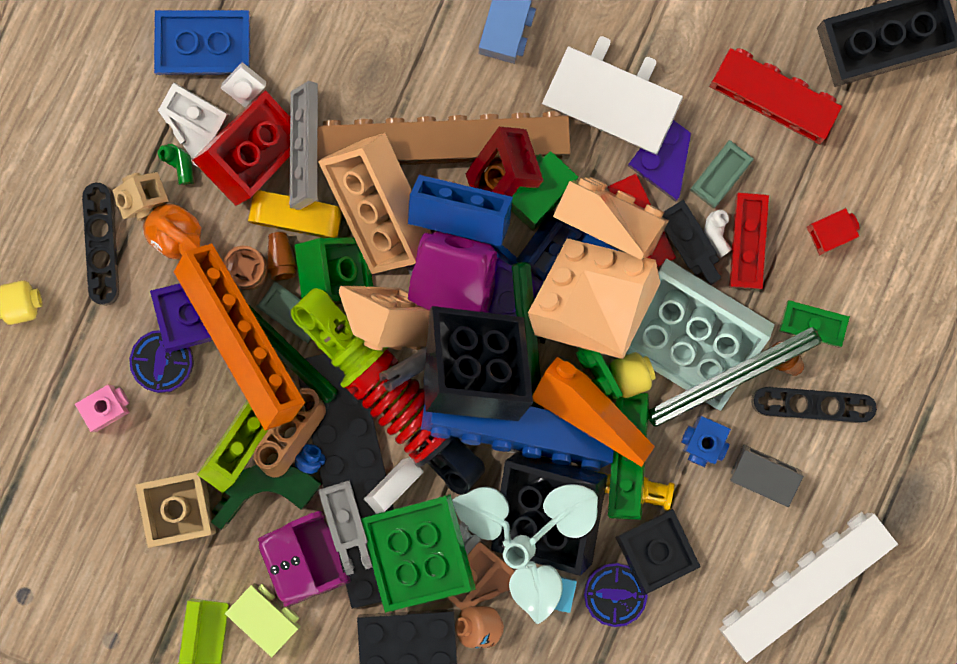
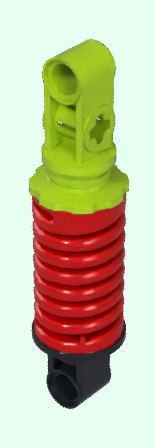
M312 289L291 309V316L294 322L332 360L333 366H338L344 371L345 377L340 385L348 389L351 394L354 393V398L357 400L367 396L362 401V406L368 409L373 404L375 405L370 411V415L376 418L381 413L383 414L378 421L380 426L384 427L390 422L392 423L387 428V433L392 436L398 431L400 432L395 437L397 444H403L409 439L404 445V451L413 459L417 468L428 463L444 480L451 491L459 495L466 494L485 472L482 460L474 455L461 442L460 438L454 436L446 439L431 436V431L421 429L425 396L424 388H419V381L410 378L395 387L394 390H386L382 384L389 380L380 381L379 374L400 363L388 347H383L382 350H375L365 346V340L353 335L347 316L335 305L330 296L321 289ZM343 324L344 326L339 330L337 327ZM327 337L331 338L327 342L324 341Z

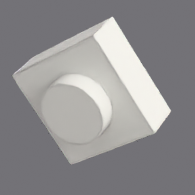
M242 62L224 80L221 89L243 107H246L265 88L266 81Z

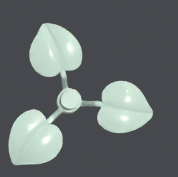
M576 484L555 488L548 494L543 503L544 512L552 520L532 538L520 535L511 540L509 523L504 520L509 514V504L500 491L491 487H479L466 494L456 496L452 500L455 512L473 534H476L481 539L494 540L501 534L502 527L504 528L505 541L503 545L505 549L503 551V558L508 566L517 569L509 582L511 595L515 602L530 615L536 624L543 622L558 605L562 595L563 584L559 573L554 567L550 565L537 567L535 562L530 561L536 551L535 543L554 525H557L560 533L570 538H579L586 535L593 528L597 519L598 496L596 493L585 486Z

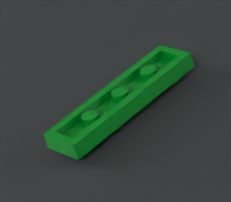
M640 393L630 398L620 397L616 399V407L647 438L649 394ZM615 450L613 462L611 463L608 517L611 519L641 520L645 463L641 467Z

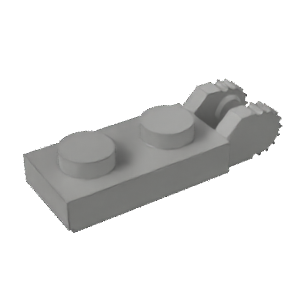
M350 480L318 490L336 552L339 551L346 575L354 573L353 562L347 551L348 548L359 546L361 561L365 569L373 568L366 544L367 538Z

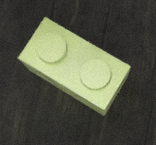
M254 583L228 609L225 615L272 658L301 627L296 622L299 617L289 607L281 608L273 600L276 596L267 586L261 584L258 587Z

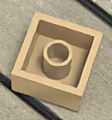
M198 472L135 484L148 548L216 534L215 525L211 523L214 518L207 483L197 475Z

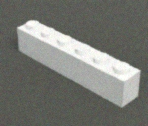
M863 512L855 515L847 522L849 528L841 534L834 532L822 542L824 547L815 554L813 551L805 554L797 561L799 567L790 574L788 571H784L772 581L774 586L765 593L762 590L758 591L747 600L749 606L740 613L734 610L722 620L724 625L719 628L720 632L746 663L898 545L875 514L867 513L864 515Z

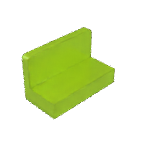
M194 598L187 600L178 664H221L228 618L225 613L229 609L228 603Z

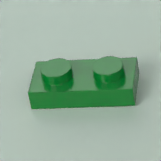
M788 300L786 301L779 332L795 336L814 327L820 334L822 343L841 348L850 316Z

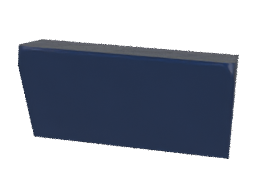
M555 211L549 213L516 259L517 262L529 263L531 265V273L542 281H545L566 239L578 241L584 233L554 218Z

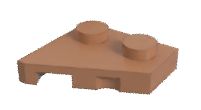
M479 541L467 555L476 590L447 598L461 610L469 606H475L510 590L509 582L515 570Z

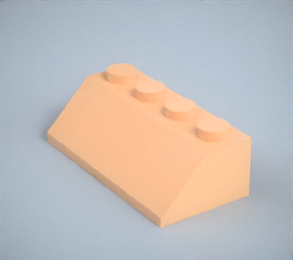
M383 133L360 140L318 161L371 274L415 264L418 246L423 234L432 233L430 229L408 224L409 198L412 190L386 134Z

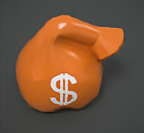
M163 204L155 207L145 219L143 230L147 242L167 258L180 260L185 251L200 247L201 226L197 218L183 207L175 204Z

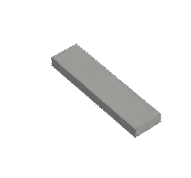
M307 81L291 91L289 206L296 210H301L317 201L318 83Z

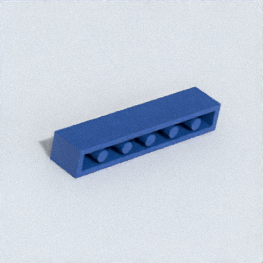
M424 404L421 429L431 431V436L446 439L454 436L462 438L461 442L465 444L480 445L481 443L492 445V449L496 451L509 452L513 449L522 451V456L541 458V456L552 458V462L556 464L569 465L572 462L581 464V468L591 471H600V468L613 462V449L549 410L530 406L519 421L426 412Z

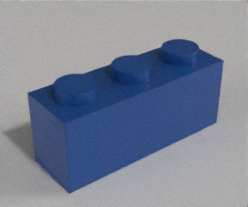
M419 175L410 193L408 224L502 246L510 225L513 197Z

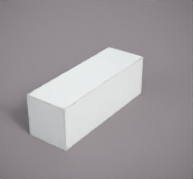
M411 457L402 459L364 500L376 514L385 512L418 479L423 470L415 466Z

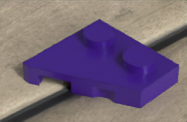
M673 120L658 154L655 155L640 148L628 164V167L676 202L680 197L691 133Z

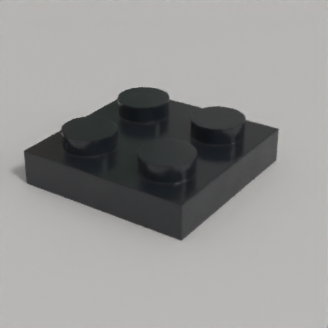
M673 509L615 537L642 595H646L701 567Z

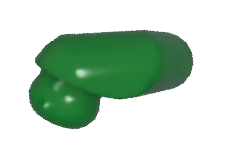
M174 144L160 146L158 158L177 169L178 185L194 184L192 161L189 153Z

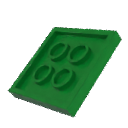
M451 494L361 518L367 538L366 544L385 613L476 590Z

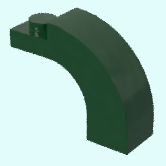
M258 465L242 470L234 484L225 491L231 497L228 500L223 497L212 511L216 516L211 523L220 530L225 529L245 502L260 492L280 494L300 510H303L323 484L311 474L304 473L292 465L280 477L267 476Z

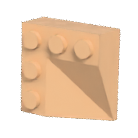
M593 177L569 181L553 215L554 218L640 260L653 254L669 221L662 217L664 214L662 210L649 204L644 209L634 204L636 198L619 190L617 195L605 190L607 184Z
M567 238L528 311L534 335L624 359L660 285L656 260L646 257L640 260L625 252Z

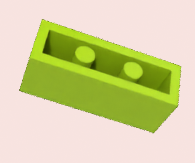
M247 400L197 473L199 477L222 493L234 484L268 431L263 429Z

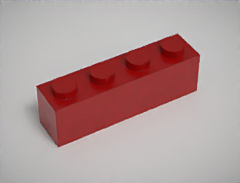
M730 48L709 87L820 145L826 139L843 107L836 103L837 99L828 93L820 92L818 94L808 89V83L799 78L792 77V79L783 76L780 74L781 70L770 63L762 65L753 60V55L746 50Z

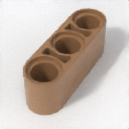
M301 388L298 391L305 403L315 401L314 407L307 412H303L301 408L291 422L269 429L254 451L255 463L267 476L280 477L287 472L295 457L303 449L324 418L326 407L313 389ZM296 427V432L292 437L284 438L286 430ZM278 454L274 464L266 465V460L270 455Z

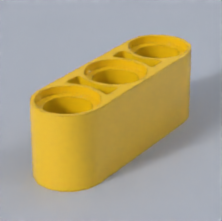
M257 191L252 197L247 221L249 223L320 238L338 237L342 218V211L338 206L315 201L301 210H296L289 206L290 196Z

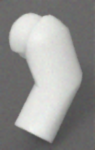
M724 210L711 212L706 219L704 233L716 250L719 259L732 250L723 237L725 226L729 222V216Z

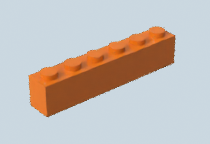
M211 243L185 251L174 270V274L263 429L266 431L291 422L305 401L215 247Z

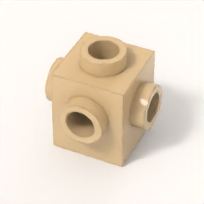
M158 172L145 175L140 173L128 175L122 179L123 183L112 190L123 220L136 217L137 221L145 220L155 207L169 202Z

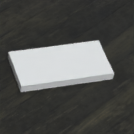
M568 46L542 104L657 155L683 100V96Z

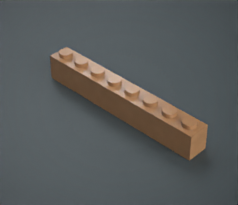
M557 111L542 113L543 117H530V113L511 114V118L499 119L498 114L480 115L478 120H467L465 115H453L448 117V121H436V117L424 116L418 117L417 122H404V118H387L385 123L373 124L372 119L354 120V124L341 125L340 120L323 121V126H318L317 165L321 168L318 162L320 159L360 140L383 133L386 134L400 165L474 162L499 126L527 129L536 157L539 154L545 157L551 151L559 159H569V116H561V112ZM499 152L491 162L502 161Z

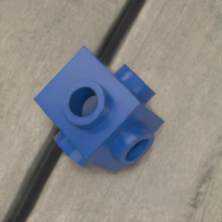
M698 416L693 427L688 425L681 440V443L685 444L683 452L690 454L687 460L702 467H705L707 463L716 464L717 459L722 461L730 445L725 441L731 429L703 416ZM703 438H707L709 441L706 449L702 446Z

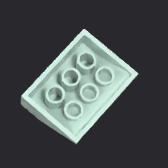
M666 258L658 271L660 285L626 354L637 352L642 357L647 356L654 371L685 390H689L760 354L770 339L775 324ZM737 387L706 403L721 411Z

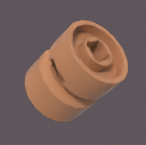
M242 245L234 247L224 258L223 263L237 287L242 290L258 289L268 278L266 259L251 246Z

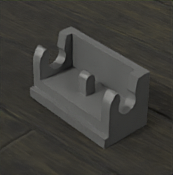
M743 444L732 468L730 481L789 508L804 476L800 469Z

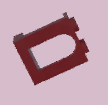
M499 126L465 173L469 187L511 197L519 187L538 188L544 181L527 129ZM499 152L506 173L496 187L491 189L485 181L484 171Z

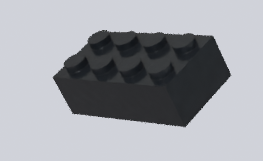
M891 0L824 19L817 27L834 87L954 54L957 51V23L950 0Z

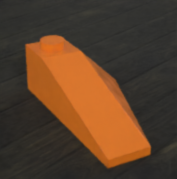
M556 357L539 382L533 394V401L642 467L655 446L585 373L575 368L573 364Z

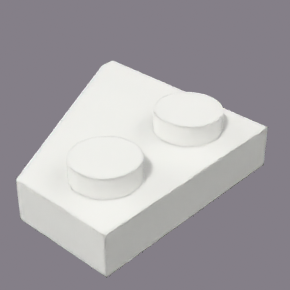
M176 83L172 84L158 110L165 122L171 126L173 134L179 143L184 146L192 160L221 132L230 114Z

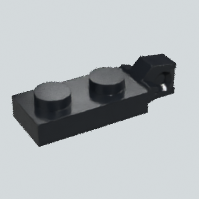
M681 200L665 210L662 217L669 221L664 230L689 270H692L695 276L702 272L710 285L721 280V276L714 267V264L720 261L716 255L717 252L685 201Z

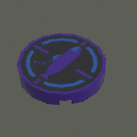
M160 330L151 331L140 337L133 346L129 357L130 371L136 382L145 389L156 393L172 392L181 387L191 376L194 366L193 352L190 347L166 353Z
M620 563L604 564L596 569L586 580L583 592L585 605L591 616L601 624L611 627L627 626L637 620L644 611L648 598L647 594L642 595L630 567Z

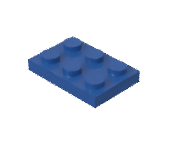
M155 10L154 73L156 75H230L242 62L250 68L249 10Z

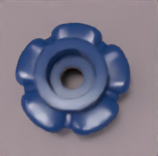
M307 444L295 457L294 463L300 471L312 474L316 473L321 464L325 463V456L317 446Z

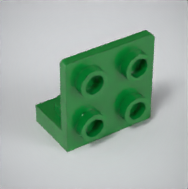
M578 347L579 351L576 352L577 358L584 369L589 368L595 379L591 381L609 399L622 397L623 394L601 353Z

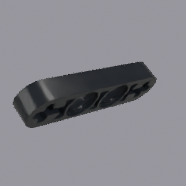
M95 182L89 184L84 189L82 195L88 293L92 301L99 305L107 306L113 304L119 297L114 198L112 191L106 185ZM98 189L102 194L106 195L105 199L100 200V210L103 212L107 210V215H90V211L97 212V204L90 200V196H94ZM98 220H104L108 224V232L103 237H95L92 234V225ZM100 251H106L110 255L109 265L102 269L97 268L93 262L95 254ZM94 273L104 275L111 273V278L105 277V285L112 288V292L106 294V299L104 300L101 295L96 294V289L102 287V281L99 277L94 279Z
M763 387L756 390L751 399L753 409L758 414L764 416L862 423L873 419L877 411L873 398L869 395ZM765 392L769 393V398L782 399L780 393H785L783 399L784 412H779L781 405H770L768 410H764V405L759 404L758 399L764 397ZM796 394L802 395L807 403L805 410L801 413H796L790 408V399ZM826 397H832L838 403V409L833 415H827L821 409V403ZM844 397L848 398L846 405H857L860 403V399L863 400V405L868 406L869 411L863 413L861 418L859 417V412L848 410L846 411L847 417H843L842 415L845 410Z

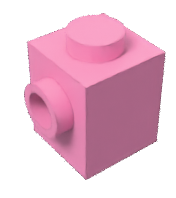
M106 385L75 403L90 432H98L129 413L126 407L129 404L128 398L120 387L116 389L113 385Z

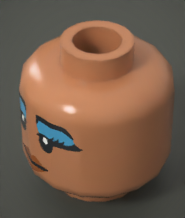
M469 606L464 608L458 615L455 624V631L459 641L468 648L493 647L500 640L504 630L503 621L499 613L494 608L487 606Z

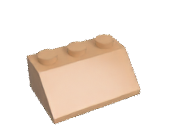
M340 286L339 295L352 333L365 340V346L375 350H382L383 347L401 350L402 347L420 350L421 346L427 345L430 310L409 301L408 292L397 287Z

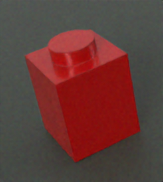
M846 208L806 227L819 256L860 237L857 232L860 230L859 223L853 213L849 214Z

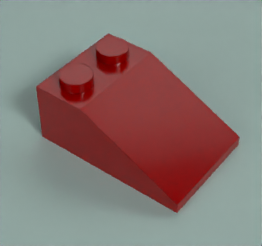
M265 90L217 134L192 161L237 206L250 199L290 157V116Z

